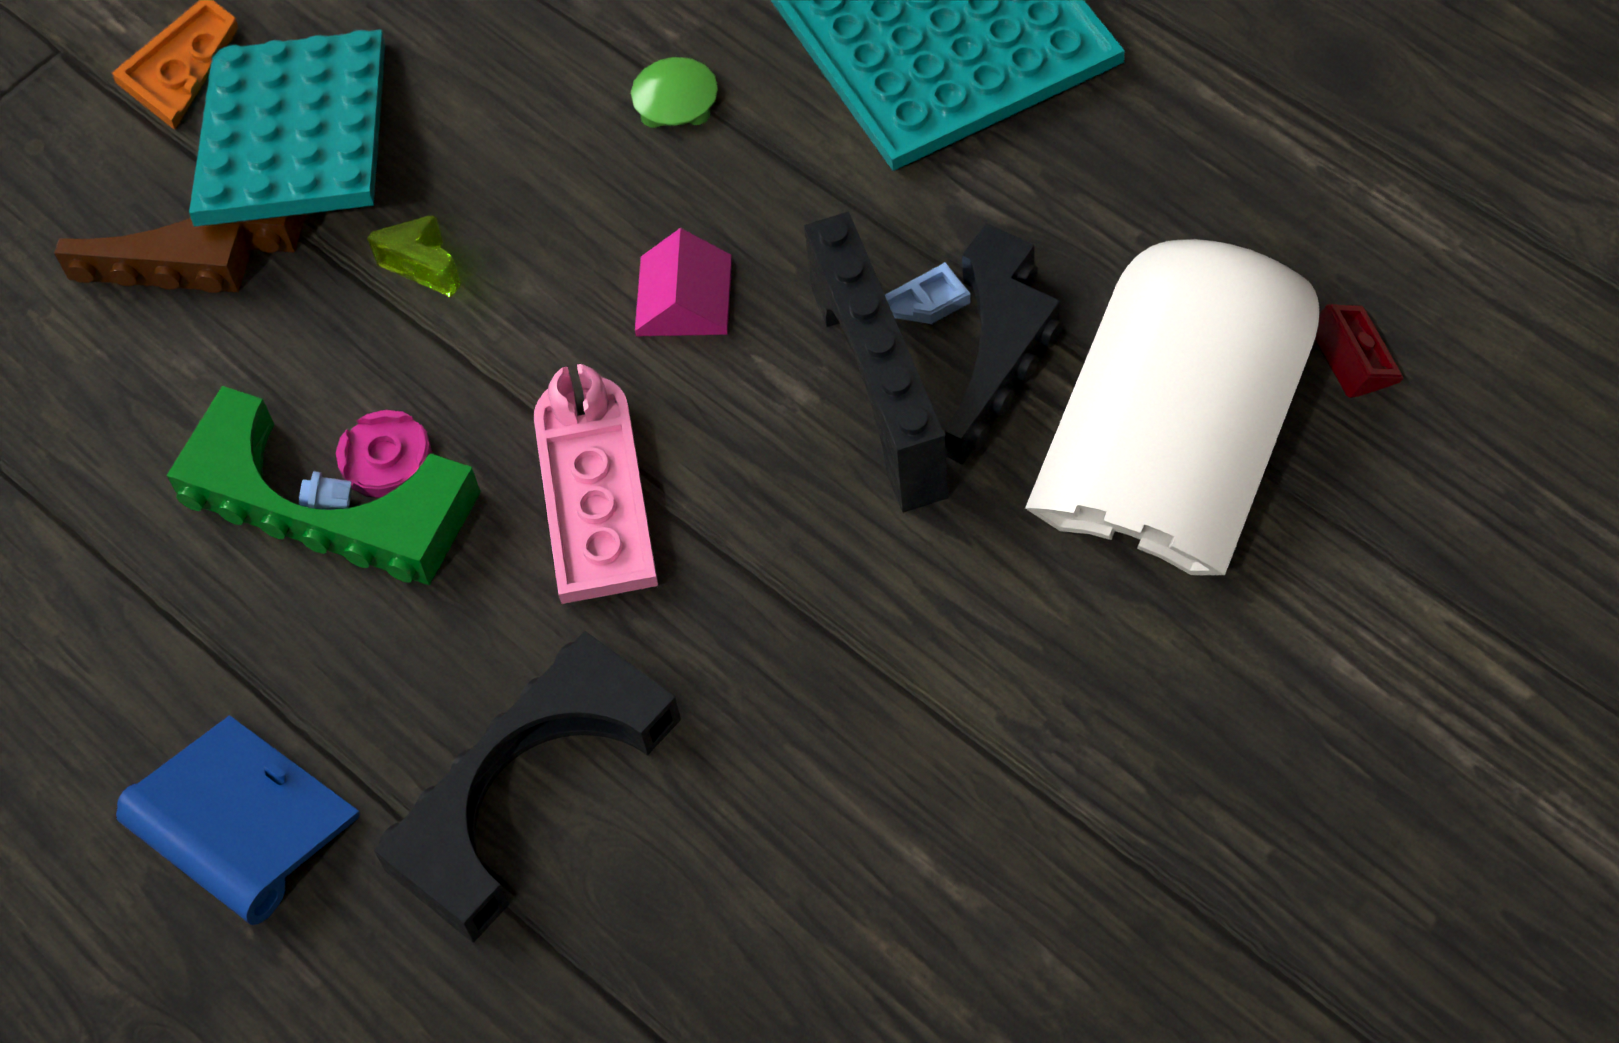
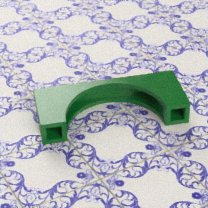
M225 386L220 388L166 475L177 494V500L182 505L194 511L206 509L218 513L223 519L235 525H242L244 522L259 527L263 532L276 539H284L285 536L295 539L317 553L324 554L330 551L342 555L358 567L368 568L371 565L386 570L392 577L402 582L409 583L415 580L427 585L431 584L481 493L471 466L429 453L422 465L407 481L387 495L372 502L337 510H321L300 506L279 496L264 482L263 455L268 437L275 425L264 400Z

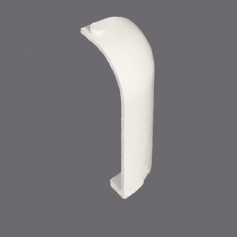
M1196 239L1158 243L1141 252L1126 267L1114 289L1025 509L1063 532L1091 534L1112 540L1115 531L1140 539L1137 549L1157 556L1190 575H1225L1316 337L1319 322V303L1313 286L1300 274L1272 258L1250 249L1216 241Z

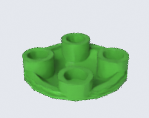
M672 57L659 60L644 68L634 80L631 96L634 108L640 113L643 124L648 127L656 128L661 125L676 126L685 123L700 125L710 117V107L715 103L718 87L715 75L705 64L691 58Z

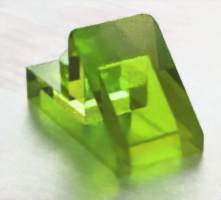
M426 216L372 231L367 239L378 266L449 297H452L461 285L454 259L448 252L440 248L443 239L436 217Z

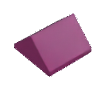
M680 228L642 255L635 324L636 336L728 335L732 270L731 254Z

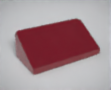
M1327 304L1319 313L1315 340L1347 397H1359L1398 384L1404 379L1363 306Z

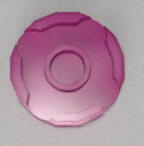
M392 410L369 413L358 419V425L354 426L350 432L347 428L342 434L336 450L339 471L344 480L352 481L351 489L364 496L378 498L387 495L407 481L422 465L428 454H432L430 439L421 423L419 424L414 421L412 416L402 411Z

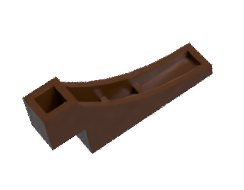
M307 213L196 227L193 226L191 218L154 230L124 236L94 239L59 238L54 254L68 280H75L80 283H90L93 281L117 283L122 286H159L169 290L185 288L199 289L210 293L220 291L239 292L252 249L267 253L276 251L295 252Z

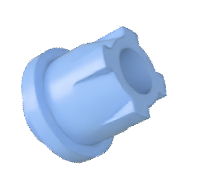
M314 471L311 480H302L299 505L321 510L349 508L352 481L322 477L321 472Z

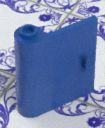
M230 715L138 784H132L127 787L118 799L116 818L119 823L250 925L263 922L279 906L285 893L286 876L359 818V811Z

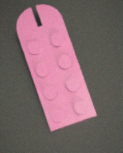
M583 364L577 365L583 389L585 415L578 416L574 387L568 367H563L555 373L548 385V389L541 395L534 410V424L561 604L658 586L631 416L626 396L614 382L601 377L593 368Z

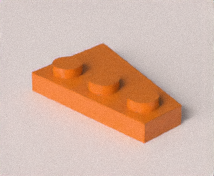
M199 0L112 72L115 83L175 130L210 75L212 57L219 49L228 46L238 30L236 18L213 0Z

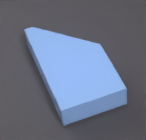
M946 262L885 294L894 318L933 324L971 303L970 292Z

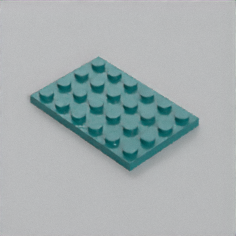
M357 30L349 34L333 36L315 35L307 39L283 42L273 40L265 44L242 47L231 45L216 52L211 62L189 210L194 227L374 205L385 56V40L382 30Z

